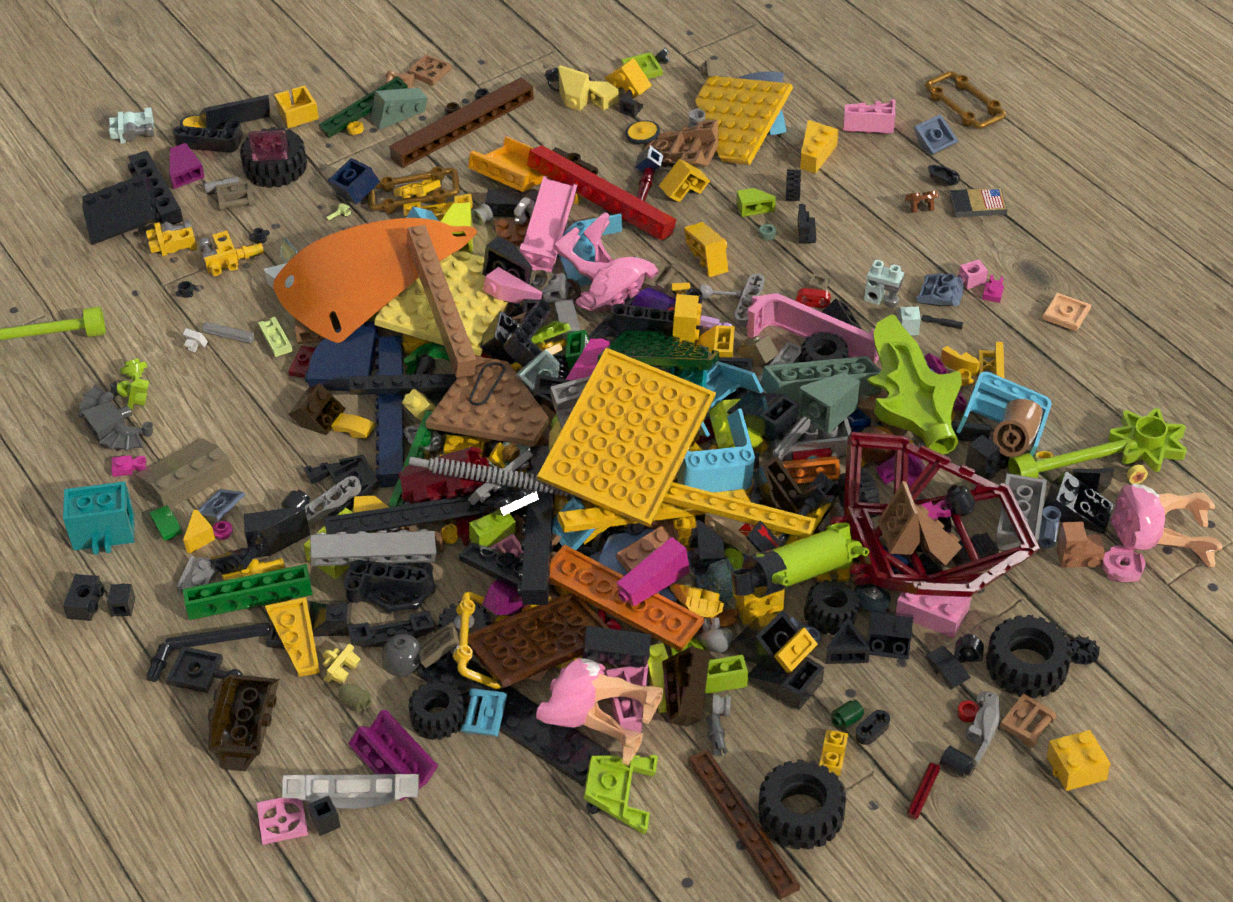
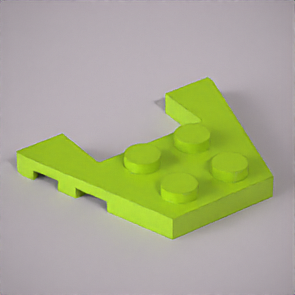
M619 755L591 756L583 799L638 832L645 834L648 830L650 812L628 807L633 772L653 777L656 773L658 756L640 757V755H635L629 765L622 764L623 758H619Z

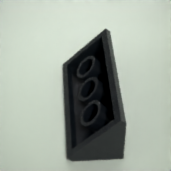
M263 95L206 107L199 113V117L205 128L211 129L224 127L230 120L244 123L270 117L269 96Z

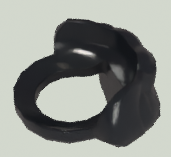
M558 68L546 70L544 75L549 87L553 91L559 92V88H554L550 83L555 81L559 83Z

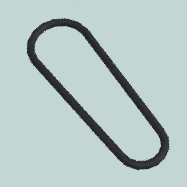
M492 362L482 367L469 397L470 404L478 406L488 401L505 373L506 367L502 363ZM491 365L501 366L503 370L485 400L479 403L473 402L472 397L484 369Z

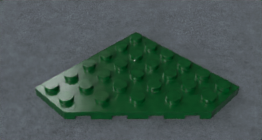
M625 330L606 347L652 367L653 365H660V368L665 369L679 366V369L698 367L699 370H709L719 360V351L712 350V352H709V348L702 345L694 347V342L688 340L680 342L679 337L673 335L665 337V333L661 331ZM604 349L601 353L598 354V362H599V360H600V358H601L603 352L605 351V349Z

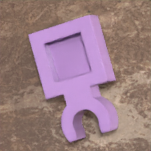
M702 315L699 333L703 334L716 325L732 326V324L719 323L720 319Z

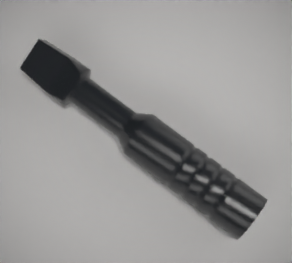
M922 315L921 321L940 323L943 326L962 329L964 323L945 318H933L929 315Z

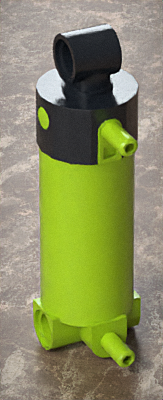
M848 523L833 524L828 526L827 530L747 557L743 561L742 568L731 572L733 592L738 596L753 594L756 597L762 598L837 568L843 570L849 568L854 564L853 558L859 555L867 556L869 549L862 547L860 542L851 539Z

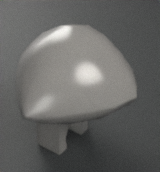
M719 617L711 618L712 625L710 624V618H706L703 623V632L698 638L700 643L712 652L722 653L726 651L733 641V632L726 627L720 629Z

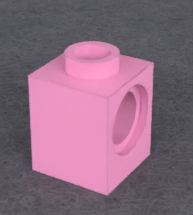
M975 260L960 265L958 277L962 278L964 287L970 289L986 284L988 270L980 260Z

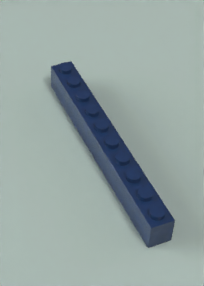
M401 336L379 337V345H375L376 356H379V358H375L376 369H379V371H376L375 375H403ZM376 394V396H379V398L375 399L376 409H379V412H376V423H379V426H376V437H379V440H376V451H379V454H376V466H379V468H376V478L380 480L381 488L395 487L399 479V472L402 471L404 466L403 394Z

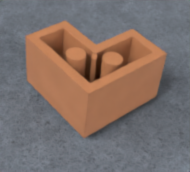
M1062 522L1057 544L1061 568L1102 566L1105 551L1101 535H1086L1083 522Z

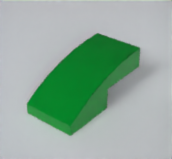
M168 505L149 512L151 520L156 525L158 533L164 541L183 533Z

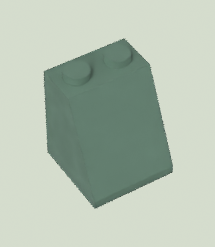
M843 372L801 386L799 388L798 416L809 418L812 425L829 434L857 409L860 381Z

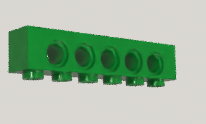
M307 564L183 589L189 620L313 595Z

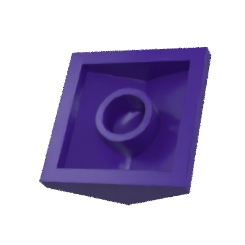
M648 287L639 291L632 305L667 310L675 307L676 299Z

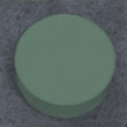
M770 224L761 225L758 235L763 240H772L776 236V228Z

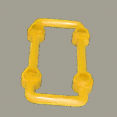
M466 592L462 596V601L456 607L458 615L461 616L460 644L453 653V658L458 663V671L462 676L491 688L500 689L501 686L495 679L466 668V664L472 658V649L468 646L469 618L475 611L474 602L482 605L485 598L473 592ZM499 615L493 623L506 619L509 616Z

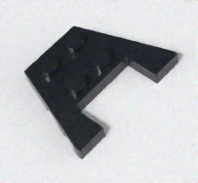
M364 455L339 459V462L328 464V462L320 463V466L314 468L311 466L304 467L312 484L328 476L332 477L335 484L349 476L357 477L362 489L356 496H368L380 485ZM354 497L328 514V516L338 515L345 508L348 510L353 509Z

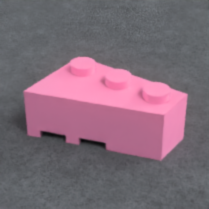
M902 592L897 600L896 613L912 614L913 623L954 639L970 609L972 596H931Z
M648 663L646 667L634 668L628 666L606 670V676L621 678L634 685L647 686ZM610 697L609 700L615 721L625 729L641 733L643 706L640 701L629 697Z

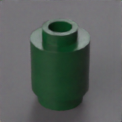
M849 700L832 711L831 721L835 727L845 730L862 718L865 713L864 708L859 701Z

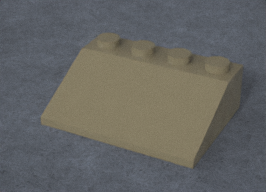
M202 438L138 472L135 476L161 507L168 505L169 508H172L232 475L233 471L230 459L223 450Z

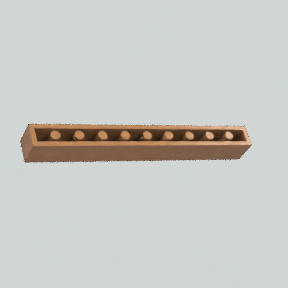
M426 225L408 227L406 243L456 377L475 375L477 359Z

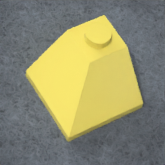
M559 65V93L566 107L581 111L589 102V74Z

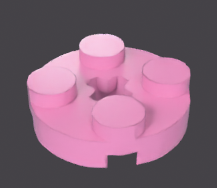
M1116 545L1105 553L1102 567L1107 574V578L1111 581L1137 582L1143 574L1145 559L1140 552L1138 555L1134 550L1126 549L1124 545ZM1123 561L1127 566L1121 565L1120 562Z

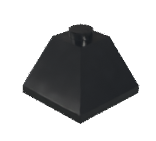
M348 600L310 601L309 614L313 636H349L347 626L351 623L352 603Z

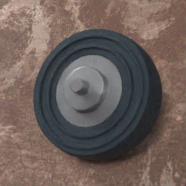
M869 583L855 587L854 591H856L857 597L860 600L859 607L868 611H885L888 608L891 597L885 589Z

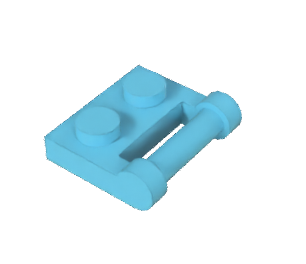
M470 689L469 696L471 698L465 724H462L461 732L498 737L507 694L497 691ZM482 698L476 726H474L473 723L476 715L479 699Z

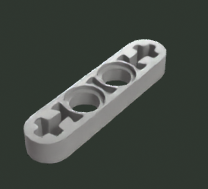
M755 273L748 278L734 315V322L737 326L745 327L748 323V308L743 305H751L752 297L761 296L765 278L761 274ZM753 292L756 293V295L752 296L748 295V293Z
M349 476L307 504L305 510L309 527L359 494L362 489L359 479L355 476ZM333 495H340L337 500H331ZM324 506L321 511H314L316 507Z

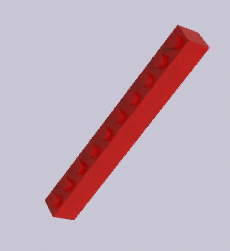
M543 145L529 151L527 166L556 182L571 186L576 184L577 194L615 215L621 214L622 219L659 240L673 235L677 219Z

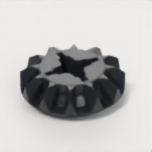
M1080 634L1076 638L1071 636L1069 640L1071 643L1070 647L1072 648L1071 661L1081 665L1094 663L1099 657L1100 647L1096 645V640H1090L1089 636L1086 638L1081 637ZM1079 646H1080L1081 648L1087 647L1086 651H1085V650H1078V649H1079Z

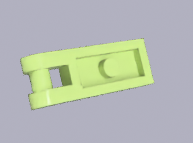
M275 316L269 318L268 321L257 322L260 332H262L275 357L293 351Z

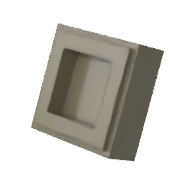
M813 273L806 284V288L825 290L830 283V278Z

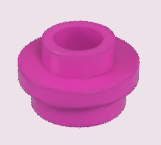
M227 521L217 522L212 527L214 536L220 540L229 538L233 531L231 523Z

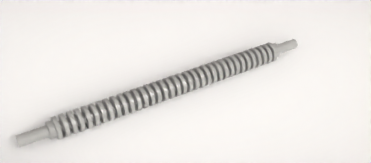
M415 457L409 458L408 465L428 468L429 471H433L432 473L435 474L437 470L440 475L442 471L443 475H447V472H449L448 476H452L454 473V477H457L459 473V478H463L464 474V479H468L470 475V480H473L475 476V481H478L480 477L481 482H484L486 478L487 483L491 479L492 484L496 480L498 485L501 481V485L504 486L507 482V486H510L512 483V487H516L517 484V488H521L522 485V488L526 489L528 485V490H531L533 486V491H537L538 487V492H542L543 489V492L547 493L549 489L550 494L554 490L556 495L559 491L561 496L563 493L564 496H574L537 480V475L534 478V474L529 476L528 473H525L523 476V472H520L518 476V471H514L513 475V470H509L507 474V469H504L502 473V468H499L497 472L496 467L491 471L492 467L490 466L486 470L485 465L481 469L479 464L476 468V464H472V467H470V463H467L465 466V462H462L460 465V461H456V464H454V460H451L449 464V459H446L444 463V458H440V462H438V457H435V459L430 458V460Z

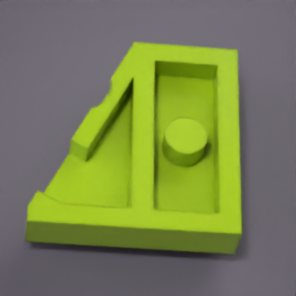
M553 321L539 328L531 341L535 345L541 344L546 339L570 331L571 327L569 323Z

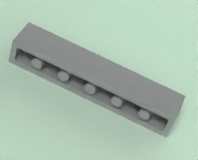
M425 529L417 532L400 530L389 533L387 531L367 533L361 531L356 534L338 532L327 535L325 533L310 535L311 566L350 565L355 560L388 564L434 562L436 557L435 532Z

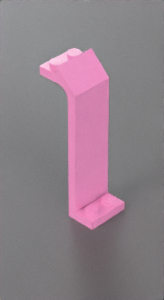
M546 176L543 177L524 243H521L519 249L532 266V270L553 272L558 254L553 247L563 237L575 198L576 184L571 186L548 180Z
M778 293L752 297L751 306L747 311L748 323L746 328L748 329V338L752 339L767 326L780 327L805 339L808 336L811 337L814 333L829 332L832 335H838V338L842 337L844 342L847 343L848 358L868 356L874 364L879 359L873 338L875 329L868 333Z

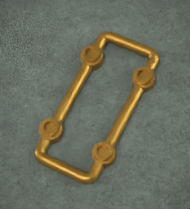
M947 71L925 82V88L930 91L931 99L934 101L941 100L960 115L964 126L983 129L1006 117V112L1001 108V103L998 100L989 99L971 85L966 75ZM951 77L955 80V85L958 89L963 90L966 88L987 105L989 114L995 116L978 122L973 112L964 111L943 94L944 90L942 87L933 85Z
M437 166L432 168L430 172L394 179L391 176H385L368 193L369 208L372 211L384 210L386 213L392 214L396 211L397 207L407 203H422L434 200L438 204H443L448 197L456 196L460 191L458 171L455 168L443 169ZM445 175L452 176V190L446 191L443 188H438L432 194H427L426 196L401 200L387 198L382 203L375 204L374 189L382 188L386 192H390L394 189L395 185L430 178L440 180L441 182Z

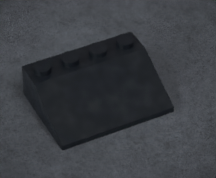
M146 174L135 176L129 180L119 182L82 197V209L91 244L94 245L156 221L155 187Z

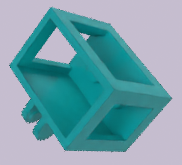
M125 481L64 489L63 521L73 550L92 548L93 555L99 554V547H104L106 553H111L113 545L134 543L135 512Z

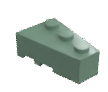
M419 88L376 91L370 120L380 130L425 112L428 97Z

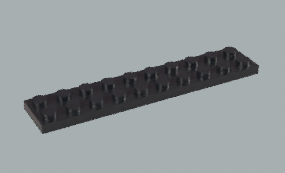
M450 651L443 655L438 662L431 664L427 668L422 665L417 670V676L426 682L431 681V683H435L436 680H440L441 683L446 681L449 682L450 686L455 685L457 690L461 692L463 705L467 710L471 698L469 696L470 689L497 691L507 694L499 731L581 786H584L586 783L591 756H610V751L575 728L548 724L537 719L536 714L539 705L512 687L506 686L494 689L462 676L458 671V663L454 660L453 654ZM471 660L466 664L467 669L494 679L489 672ZM482 698L479 699L476 716L479 715Z

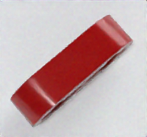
M801 288L797 292L796 301L808 307L826 308L830 304L831 294L825 290Z

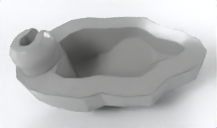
M420 425L404 428V436L411 446ZM436 430L431 433L430 445L425 448L427 452L437 451L442 446V438Z

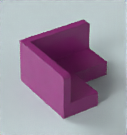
M910 453L908 454L909 486L913 484L926 467L921 458ZM896 454L875 468L885 485L894 480Z

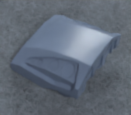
M952 273L924 276L923 286L919 296L916 297L917 302L959 306L963 295V281L961 277H955Z

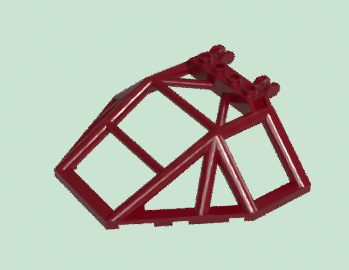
M850 432L847 437L844 517H833L830 520V525L848 523L851 539L860 542L862 547L869 549L867 556H858L859 564H852L849 567L850 574H855L853 577L854 584H875L876 586L914 595L971 597L1034 555L1040 548L1009 486L1003 483L997 485L976 475L974 469L963 464L960 467L951 463L950 458L923 445L918 447L909 443L910 439L904 436ZM862 447L896 450L894 494L902 481L908 484L909 453L929 462L909 487L914 504L921 505L932 502V505H936L939 501L945 499L946 495L915 501L940 468L977 485L974 490H969L975 498V502L999 497L1022 545L979 559L960 516L954 515L951 512V518L971 562L927 576L916 550H914L912 554H909L915 568L913 570L883 549L879 540L882 535L880 526L878 525L875 529L869 515H882L888 504L859 502ZM890 564L904 574H894Z

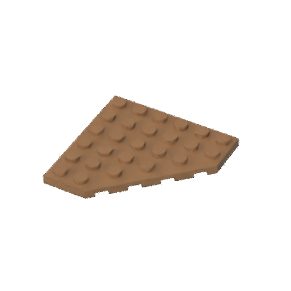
M480 356L476 357L475 375L458 377L426 420V428L532 447L536 445L549 425V417L525 384L515 376L516 372L507 361L482 358ZM492 362L502 363L506 367L505 373L488 401L478 406L470 404L469 397L482 367ZM491 365L484 369L472 397L473 402L479 403L485 400L503 370L501 366Z

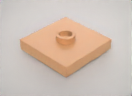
M1056 293L1044 312L1042 319L1077 332L1090 311L1091 304Z

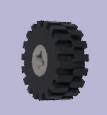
M475 602V611L469 618L468 633L491 625L489 612H486L484 606L480 608V604ZM452 603L450 604V609L445 608L443 614L440 613L438 629H442L452 621L457 626L456 631L459 637L461 616L456 611L458 605L455 606Z

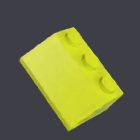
M741 399L723 400L708 411L718 449L735 447L727 419L729 416L727 411ZM746 425L751 445L754 449L764 442L763 436Z

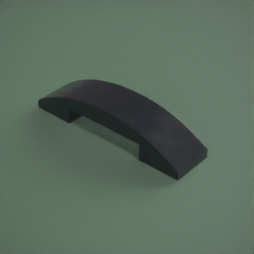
M430 611L410 614L409 620L373 627H369L368 622L349 625L347 629L351 645L381 647L384 646L389 638L397 634H408L419 638L433 631L434 624Z

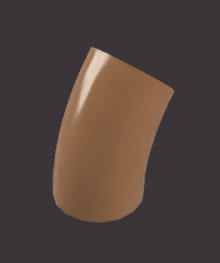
M1015 399L1007 403L1003 419L996 426L993 433V442L1000 447V453L1005 456L1015 457L1021 455L1031 446L1042 419L1043 412L1039 404L1027 399Z

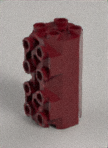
M469 447L438 457V462H440V458H444V463L446 459H449V464L451 460H454V464H456V461H460V465L462 462H465V466L467 463H470V467H472V464H476V468L479 464L481 469L485 465L486 470L489 466L488 459L486 457L482 458L480 453H483L482 450L476 447ZM413 465L406 466L403 471L399 472L402 498L410 504L468 496L486 483V478L484 482H481L480 477L478 481H475V476L473 480H470V475L468 479H464V474L463 478H459V473L457 477H454V473L452 476H448L449 472H447V475H443V471L440 475L438 470L435 474L432 473L433 471H429L428 468Z

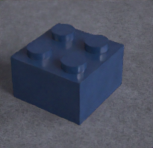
M350 158L328 179L329 184L337 195L356 205L380 182L371 167L353 158Z

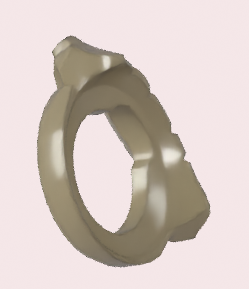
M533 270L530 286L535 276H542L544 283L536 289L539 291L544 289L548 285L549 279L553 276L552 272Z

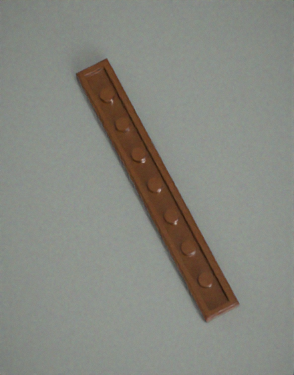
M706 749L688 757V763L778 898L781 900L799 891V883L709 750Z

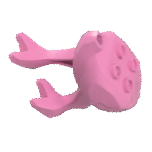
M607 212L602 214L584 231V235L595 248V262L585 261L573 252L574 246L580 239L578 235L580 230L577 227L563 236L553 247L556 252L570 261L580 274L587 276L592 281L590 291L581 293V297L576 300L575 304L582 309L595 313L609 311L614 304H624L626 298H632L639 293V289L647 276L653 279L659 274L656 266L644 259L624 257L613 260L609 256L601 242V236L610 224L608 220L610 215Z

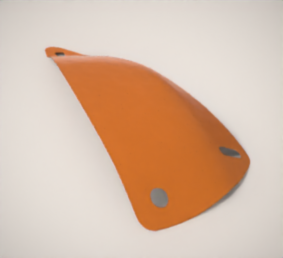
M425 218L389 219L351 227L321 238L299 251L278 273L274 280L273 288L283 307L294 318L322 337L340 343L419 278L406 243L408 227L426 225L439 262L465 246L477 234V230L471 226H451L440 221ZM464 231L466 236L455 237L452 235V232ZM293 275L294 282L292 286L286 288V279ZM332 311L336 312L341 325L339 333L334 331L329 317Z

